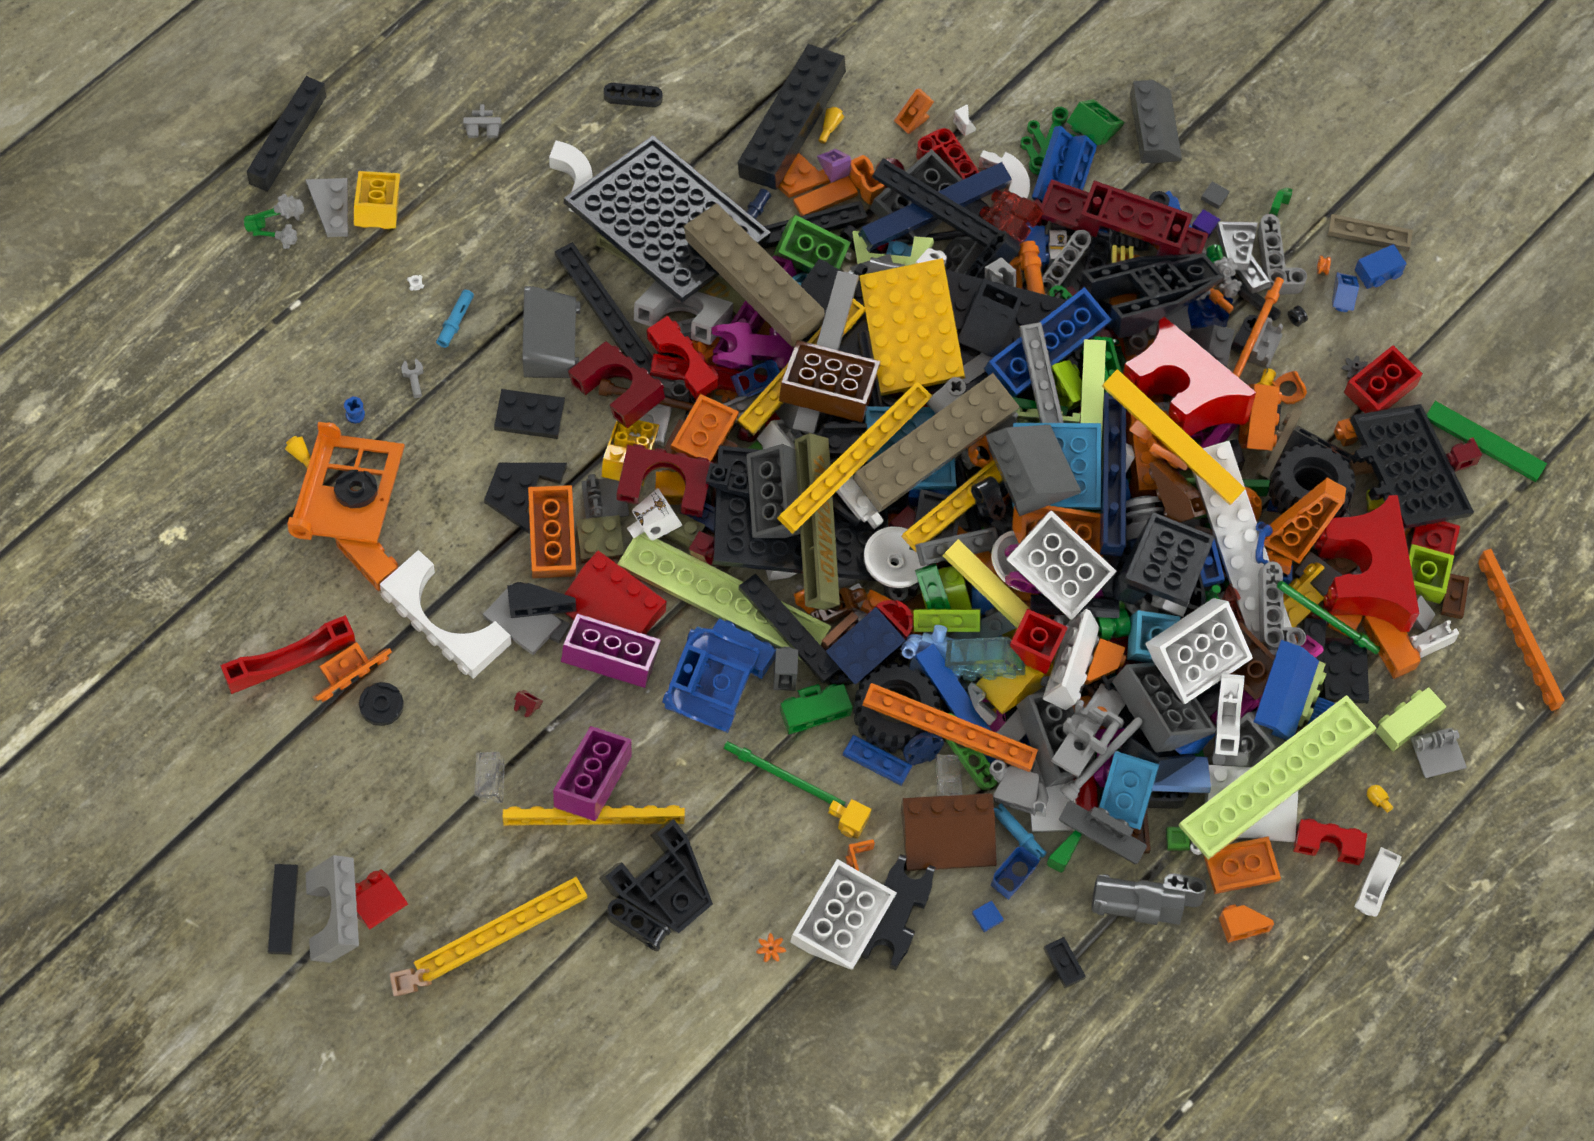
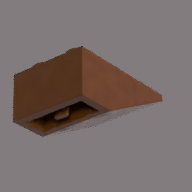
M1165 459L1149 463V474L1152 480L1156 482L1158 488L1156 493L1159 500L1163 502L1165 517L1182 523L1207 514L1201 493Z

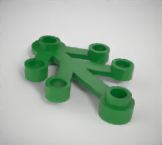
M1056 107L1053 109L1051 116L1053 123L1046 139L1040 130L1038 121L1031 120L1028 123L1027 131L1034 135L1041 151L1038 155L1033 147V140L1029 136H1024L1021 139L1020 147L1027 151L1031 159L1029 161V169L1036 175H1039L1041 167L1036 165L1042 166L1054 127L1061 126L1067 122L1069 113L1066 108Z

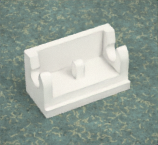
M1451 620L1444 621L1443 624L1410 637L1409 642L1413 648L1418 650L1420 658L1455 642L1459 632L1457 628L1454 630L1450 629Z

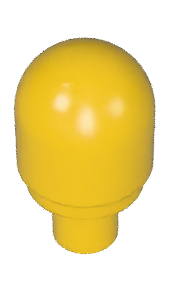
M1371 785L1367 789V797L1374 806H1377V808L1382 807L1386 813L1393 809V806L1388 801L1389 796L1381 786Z

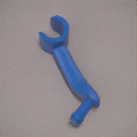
M1258 522L1256 530L1259 532L1255 558L1258 564L1263 563L1265 565L1269 561L1263 559L1265 537L1272 534L1273 529L1264 522Z

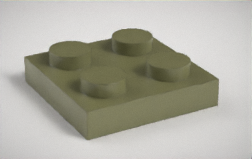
M619 515L576 520L581 563L588 562L598 550L610 559H619L623 556L624 546Z

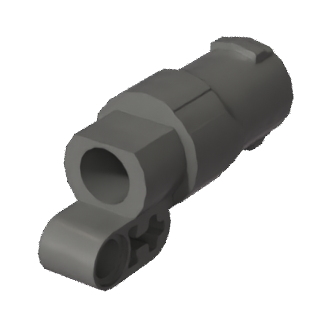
M1106 874L1097 875L1091 911L1102 916L1104 914L1128 917L1133 919L1134 922L1157 925L1158 921L1180 925L1184 906H1200L1204 900L1207 884L1201 878L1180 874H1168L1164 879V883L1146 880L1134 882L1110 878V875Z

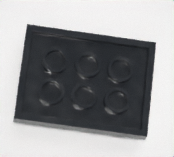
M1153 512L1124 583L1187 607L1215 536Z

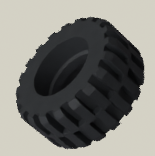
M1307 444L1301 445V448L1298 446L1293 447L1290 451L1284 452L1276 462L1269 483L1271 502L1274 507H1278L1277 511L1282 515L1310 492L1302 488L1296 480L1310 479L1321 483L1326 478H1329L1346 487L1345 502L1333 517L1341 518L1349 507L1356 487L1355 475L1353 470L1350 469L1351 466L1346 460H1342L1343 457L1340 454L1333 453L1332 449L1327 447L1326 449L1320 448L1321 445L1311 447Z
M890 664V668H886L883 665L878 667L877 673L874 671L868 673L867 678L863 679L859 684V690L856 692L854 702L855 725L859 726L858 732L860 735H866L867 742L871 744L876 743L877 747L882 750L888 748L891 753H896L897 749H901L903 753L905 746L912 738L927 731L905 722H890L880 716L877 711L863 706L862 704L870 684L873 683L938 710L940 704L939 697L936 696L937 689L935 685L930 686L931 680L928 676L922 677V671L917 668L914 671L910 670V666L903 664V667H897V664Z

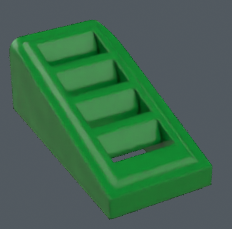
M1075 830L1049 856L1047 866L1060 873L1064 872L1083 834Z

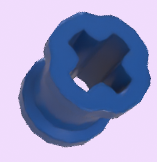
M350 397L344 402L346 419L351 423H359L365 417L364 405L360 398Z

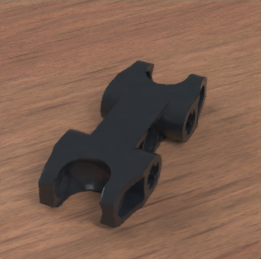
M900 854L896 863L890 869L884 886L895 891L896 895L861 954V958L868 959L874 947L885 945L893 953L890 969L895 971L908 953L915 934V930L905 927L912 908L916 906L925 909L931 893L935 867L929 865L924 876L921 878H909L904 873L907 856Z

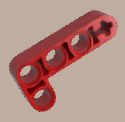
M941 128L919 139L916 151L918 160L932 149L962 180L979 173V170L951 130Z

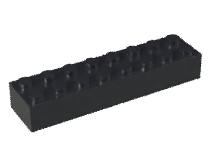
M807 44L738 160L739 178L777 190L846 72L845 55Z

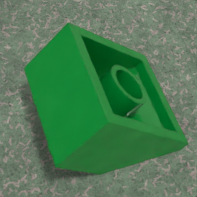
M1094 99L1079 102L1067 120V123L1071 125V129L1074 132L1086 135L1098 146L1106 144L1125 124L1123 120Z

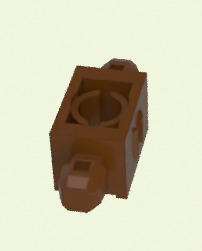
M842 588L839 590V600L844 601V603H841L838 610H833L832 608L827 610L814 609L811 611L810 616L820 621L834 623L848 616L852 611L854 613L859 611L858 603L867 598L866 591L863 588L855 590Z

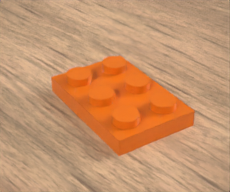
M700 394L671 444V449L678 453H684L690 458L697 459V457L707 458L709 462H713L718 452V446H722L739 416V411Z
M1269 836L1228 844L1209 860L1204 856L1214 894L1278 882L1281 879Z

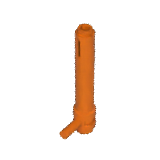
M1035 241L1022 242L1018 252L1019 256L1014 257L1009 264L1011 266H1021V270L1024 271L1027 290L1045 294L1040 269L1042 263L1041 258L1038 257L1040 253L1039 247Z

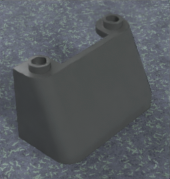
M524 286V378H570L568 371L579 363V357H575L576 314H580V301H576V297L534 286Z

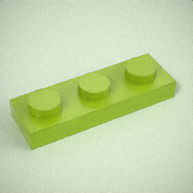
M914 609V632H933L935 625L945 626L947 632H980L981 609Z

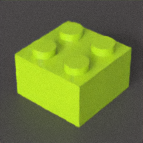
M1412 544L1408 553L1416 595H1421L1427 601L1440 604L1446 594L1454 555Z

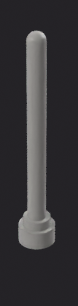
M1139 717L1135 718L1107 747L1105 754H1100L1073 783L1070 782L1068 785L1065 783L1060 791L1073 802L1078 797L1077 794L1080 792L1079 789L1142 725V719Z

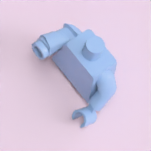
M935 625L933 633L924 632L922 636L911 634L907 637V641L903 643L901 651L905 658L911 659L909 664L910 670L914 671L917 668L922 671L921 673L925 674L914 656L934 643L956 678L961 677L963 660L958 648L954 646V639L946 637L947 628L945 626Z

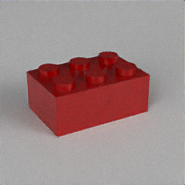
M1392 345L1351 378L1347 383L1344 393L1364 413L1387 410L1418 385L1423 373Z

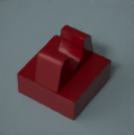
M526 690L518 691L514 698L516 700L514 711H520L521 707L525 706L526 713L524 717H530L536 709H540L543 700Z

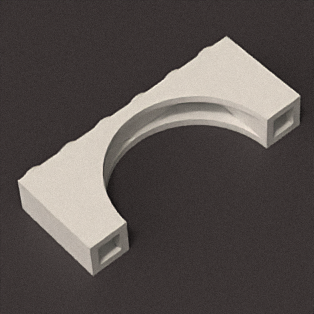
M418 550L380 583V595L387 603L392 602L396 606L397 612L403 618L407 616L412 621V626L418 632L423 631L427 635V640L433 646L438 645L442 649L443 655L449 661L453 659L458 664V669L464 675L469 674L474 679L511 645V635L496 621L482 630L466 634L450 633L431 623L425 616L420 601L427 581L435 573L434 564Z

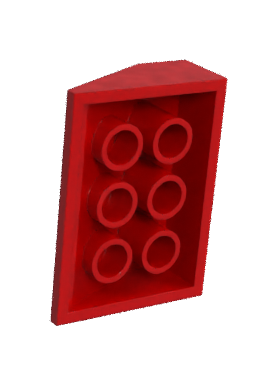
M599 550L583 566L565 592V595L576 598L577 611L565 613L571 619L575 620L576 615L580 614L645 635L666 612V600Z

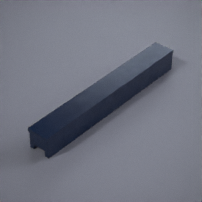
M1000 162L938 192L965 207L1005 188L1012 178L1003 162ZM912 203L863 226L858 235L863 238L867 245L866 249L869 252L938 218Z
M1104 393L1101 448L1100 555L1122 556L1125 548L1126 408L1113 396H1109V393Z

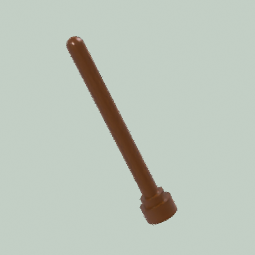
M602 379L599 386V395L608 397L609 395L616 394L621 396L628 388L615 386V383H612L611 380ZM667 397L659 403V405L691 411L694 406L693 403Z

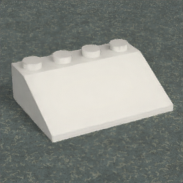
M1049 511L1006 559L1070 620L1083 609L1116 572L1110 564L1053 511Z
M1216 598L1211 599L1145 643L1153 662L1183 704L1188 703L1219 682L1222 674H1230L1253 659L1229 602Z
M1209 765L1211 790L1210 793H1205V803L1252 767ZM1298 791L1236 839L1253 840L1269 836L1270 841L1295 842Z
M837 859L795 929L790 943L809 954L853 970L893 901L896 892Z

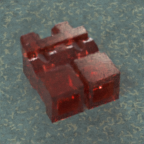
M1004 189L1003 192L995 190L991 196L994 205L991 208L985 206L979 212L985 221L1001 231L1007 232L1021 243L1025 241L1032 231L1028 225L1034 228L1044 214L1037 203L1025 197L1022 198L1007 189Z

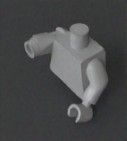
M1001 760L994 761L989 768L990 774L1000 783L993 796L994 802L1033 814V816H1035L1036 812L1040 811L1043 813L1042 817H1045L1049 797L1045 783L1041 781L1040 775L1033 773L1036 762L1034 761L1030 772L1014 766H1009L1008 768Z

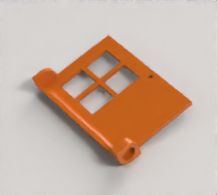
M318 422V435L293 517H289L287 523L289 533L296 538L311 540L312 535L377 544L405 444L342 436L340 429L334 423ZM334 447L359 450L354 467L330 464ZM370 451L388 454L384 471L360 468L359 465L363 452ZM327 469L367 471L372 475L382 476L375 500L362 508L343 506L335 497L334 487L323 485Z

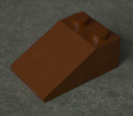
M1240 622L1238 625L1253 659L1230 674L1244 676L1243 689L1253 699L1257 700L1263 694L1275 656Z

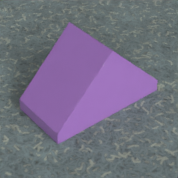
M833 149L817 156L830 182L850 174L851 158L849 155Z

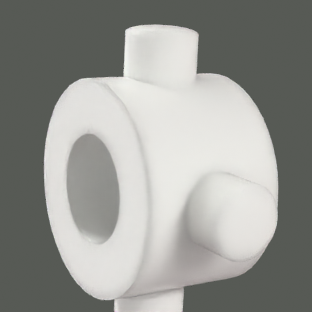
M421 275L408 277L407 281H409V289L411 291L424 288Z

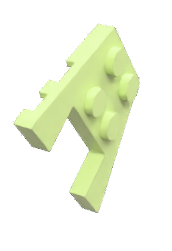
M853 231L857 264L869 261L871 257L878 258L886 255L868 252L863 238L858 235L860 231ZM914 236L911 256L891 255L893 263L905 264V266L915 264L928 248H932L934 244L933 238Z

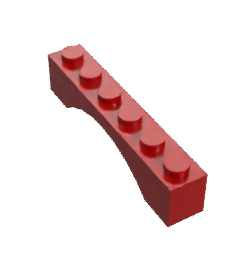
M344 615L323 624L308 636L286 647L261 655L240 657L220 666L231 694H234L345 649L356 642L355 635L347 616Z

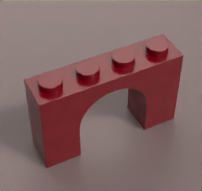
M607 341L568 371L572 385L584 395H587L597 387L602 379L623 377L632 381L629 389L610 404L613 418L627 429L665 399L662 382L657 378H652L645 368L638 367L631 357H626L617 346H612Z
M640 444L627 445L617 489V500L638 504L645 477L653 470L668 468L676 471L685 483L681 514L702 518L709 487L706 484L709 465L713 462H709L707 458L697 457V459L690 458L684 453L670 454L660 448H655L654 450L646 449L645 446Z

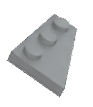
M305 179L327 237H348V179Z
M1217 223L1216 229L1223 249V255L1227 260L1233 258L1234 263L1238 267L1236 270H1248L1258 223Z

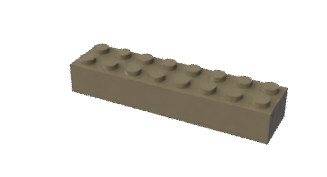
M717 203L684 225L686 241L792 347L796 344L797 340H803L822 326L825 317L824 309Z
M992 373L856 471L853 480L880 513L1016 414L1019 405L994 373Z

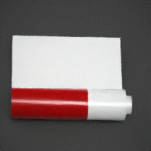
M1094 754L1091 757L1092 762L1095 760ZM1035 758L1034 761L1036 762V764H1035L1033 773L1039 774V775H1040V778H1041V781H1043L1041 772H1040V770H1039V767H1038V764H1037V761H1036V758ZM1093 774L1079 789L1078 797L1073 801V803L1087 811H1090L1093 807H1099L1097 782ZM1064 784L1046 788L1049 797L1046 806V816L1042 817L1043 813L1040 811L1036 812L1035 816L1031 814L1032 832L1075 831L1059 821V817L1067 802L1070 801L1060 791Z

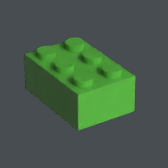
M794 215L788 220L773 256L792 260L795 268L809 274L819 258L840 269L851 242Z

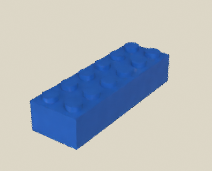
M1085 287L1040 321L1051 366L1065 360L1084 345V339H1092L1093 336L1101 332L1111 322V318ZM1021 337L992 358L983 368L988 375L994 373L1012 397L1019 396L1032 385Z

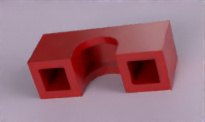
M1301 819L1296 829L1293 852L1316 856L1320 843L1330 842L1338 850L1337 861L1359 866L1364 859L1367 833H1363L1356 828H1340L1337 824L1333 823L1321 824L1317 823L1314 819Z

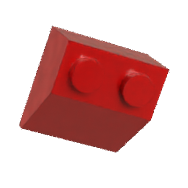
M1027 609L1010 646L1025 665L1047 674L1068 627Z
M382 869L371 872L366 879L360 883H355L357 918L369 930L408 905L406 899L389 875Z

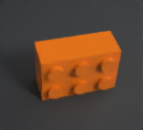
M1247 384L1256 392L1249 421L1239 427L1238 441L1241 449L1272 451L1277 442V435L1274 432L1275 426L1279 423L1277 407L1281 403L1282 392H1279L1280 387Z

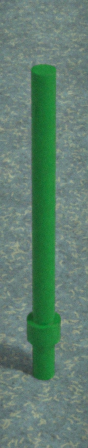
M1280 581L1277 584L1279 590L1352 638L1355 644L1361 648L1365 647L1374 654L1379 653L1380 647L1370 641L1367 635L1362 632L1358 633L1285 582Z
M729 741L724 745L723 749L738 756L739 760L745 763L748 761L829 804L833 800L842 806L846 804L845 801L752 754V751L745 747L742 749Z

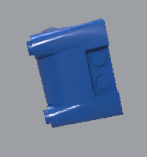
M699 626L695 630L691 629L669 689L663 697L662 703L665 704V709L728 733L736 715L737 705L751 671L753 672L760 650L723 636L712 629Z

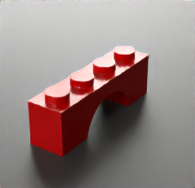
M666 316L647 329V339L659 354L674 353L686 360L689 369L684 376V385L696 400L700 394L705 396L718 388L719 376L713 367L709 368L701 352L697 353L693 348L694 345L688 336L684 337L676 321H672Z

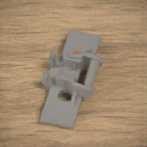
M1102 683L1086 708L1083 707L1084 702L1079 700L1075 706L1073 716L1071 718L1068 717L1064 722L1063 731L1067 737L1051 760V762L1076 777H1079L1095 751L1099 754H1105L1107 745L1118 728L1124 725V721L1118 715L1126 703L1117 691L1113 689L1108 691ZM1100 726H1104L1107 730L1099 741L1094 736ZM1081 742L1084 744L1085 750H1077L1074 747V743Z

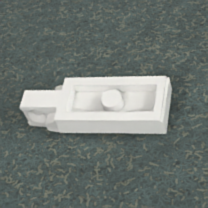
M852 475L836 492L859 520L861 519L863 522L868 521L873 529H875L884 520L869 498L853 480L854 476Z

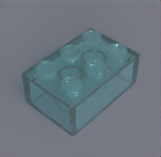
M1008 637L947 640L945 666L951 669L954 674L963 676L964 680L975 681L978 677L994 680L997 676L1014 679L1016 675H1025L1026 665L1011 648L1010 643L1012 640Z

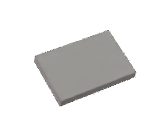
M508 588L483 613V618L491 624L496 621L511 635L513 641L532 655L544 645L552 633L562 624V621L553 614L511 618Z

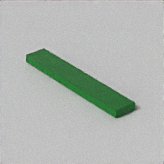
M1437 401L1433 403L1426 414L1431 424L1465 443L1468 442L1469 438L1474 437L1482 453L1534 482H1537L1547 465L1546 462Z

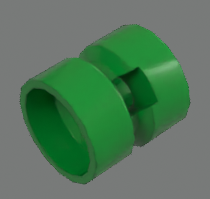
M1119 608V618L1094 617L1100 627L1097 634L1099 639L1111 640V636L1121 638L1130 634L1131 624L1125 609Z

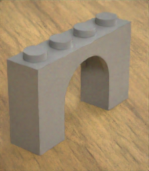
M655 281L635 302L634 321L652 326L669 312H690L697 315L692 320L691 339L710 345L718 337L712 334V327L720 324H729L732 321L733 303L701 292H696L681 303Z
M336 855L331 856L305 873L307 895L331 896V914L326 927L309 938L310 961L331 963L359 946L354 858Z

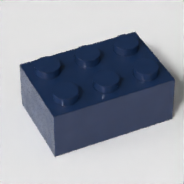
M875 607L826 652L856 685L906 640L879 609Z

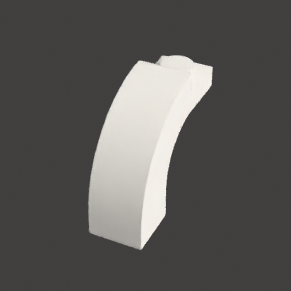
M555 141L549 157L550 168L565 172L573 178L575 182L572 189L573 192L592 179L590 163L577 148L564 142Z
M983 150L978 167L985 170L1003 162L1012 178L1008 183L1009 190L1005 197L1019 204L1020 208L1024 207L1027 204L1030 190L1029 176L1025 167L1017 158L1007 152L1001 158L993 152Z
M1221 675L1216 719L1215 754L1238 755L1240 713L1244 686V676Z
M1380 848L1359 893L1355 908L1366 915L1374 917L1378 915L1384 896L1402 856L1385 848Z

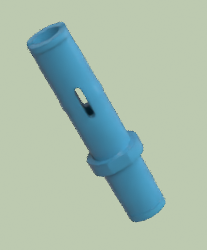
M465 289L461 292L448 320L444 321L443 329L436 340L439 346L443 348L448 347L454 334L458 333L459 324L474 297L471 291Z
M1002 803L998 805V809L997 807L994 808L995 817L1015 837L1020 847H1024L1039 860H1041L1040 857L1043 858L1047 854L1034 840V835L1028 833Z

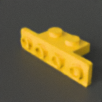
M1318 562L1309 564L1304 569V574L1299 579H1294L1289 586L1318 605L1324 597L1310 582L1325 567ZM1283 594V602L1291 626L1296 627L1311 611L1287 594Z

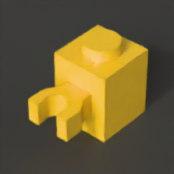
M851 799L847 808L833 800L828 814L840 818L838 829L841 830L840 832L843 835L858 839L870 818L872 809Z

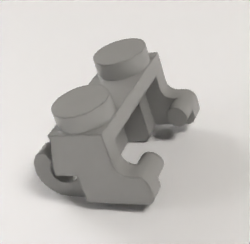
M1247 740L1241 741L1242 751H1238L1237 756L1215 754L1214 749L1213 765L1251 767L1252 755H1250V750H1248Z

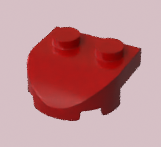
M884 600L878 603L875 607L906 639L913 628V616L910 609L898 600Z

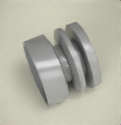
M1141 496L1126 501V510L1130 511L1126 513V520H1131L1132 523L1126 525L1125 542L1139 537L1153 512L1157 514L1164 512V507H1155L1163 503L1159 500L1158 496Z

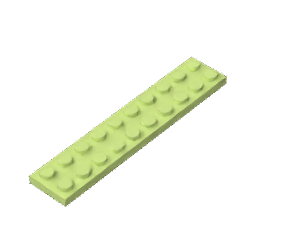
M645 532L632 539L618 562V565L631 575L718 619L732 622L736 628L748 631L756 638L768 642L776 648L790 647L740 592L739 585L743 583L742 581L659 539L650 540ZM782 602L821 645L822 639L829 634L831 626Z
M1346 695L1180 822L1179 827L1209 860L1376 730V727Z

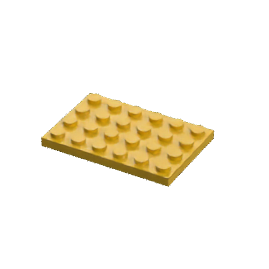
M943 258L859 276L874 360L880 361L877 376L881 396L908 391L917 381L923 387L947 383L953 377L966 379Z

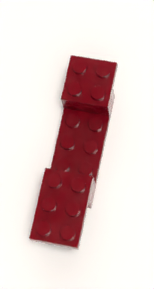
M1051 179L1037 216L1038 218L1076 231L1085 230L1093 237H1097L1100 226H1104L1159 245L1156 256L1202 254L1208 237V233L1189 227L1193 214L1095 180L1090 192H1086Z

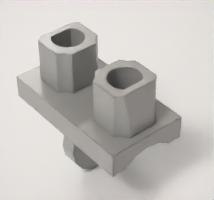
M480 104V110H472V116L480 117H463V124L468 138H479V128H487V138H498L499 128H502L501 117H485L493 116V110H485L484 104Z

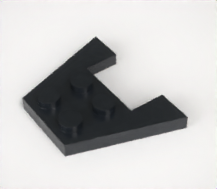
M498 463L484 503L530 534L529 513H527L529 508L528 487H537L540 478L561 484L567 463Z

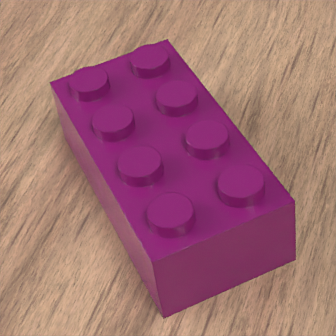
M590 726L553 790L554 808L596 821L632 757V739Z

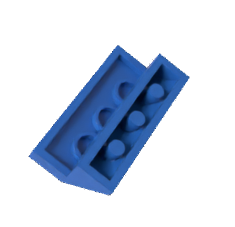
M1055 126L1032 199H1039L1041 203L1043 202L1051 179L1083 190L1097 145L1086 135L1072 136L1062 126Z
M1281 640L1253 723L1273 729L1271 735L1284 740H1289L1294 736L1319 660L1303 647Z

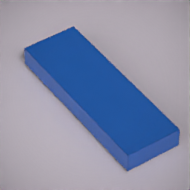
M855 735L852 736L842 755L900 786L903 785L912 769L911 764Z

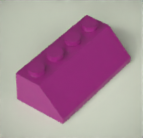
M577 614L563 644L561 662L645 688L653 670L661 639Z

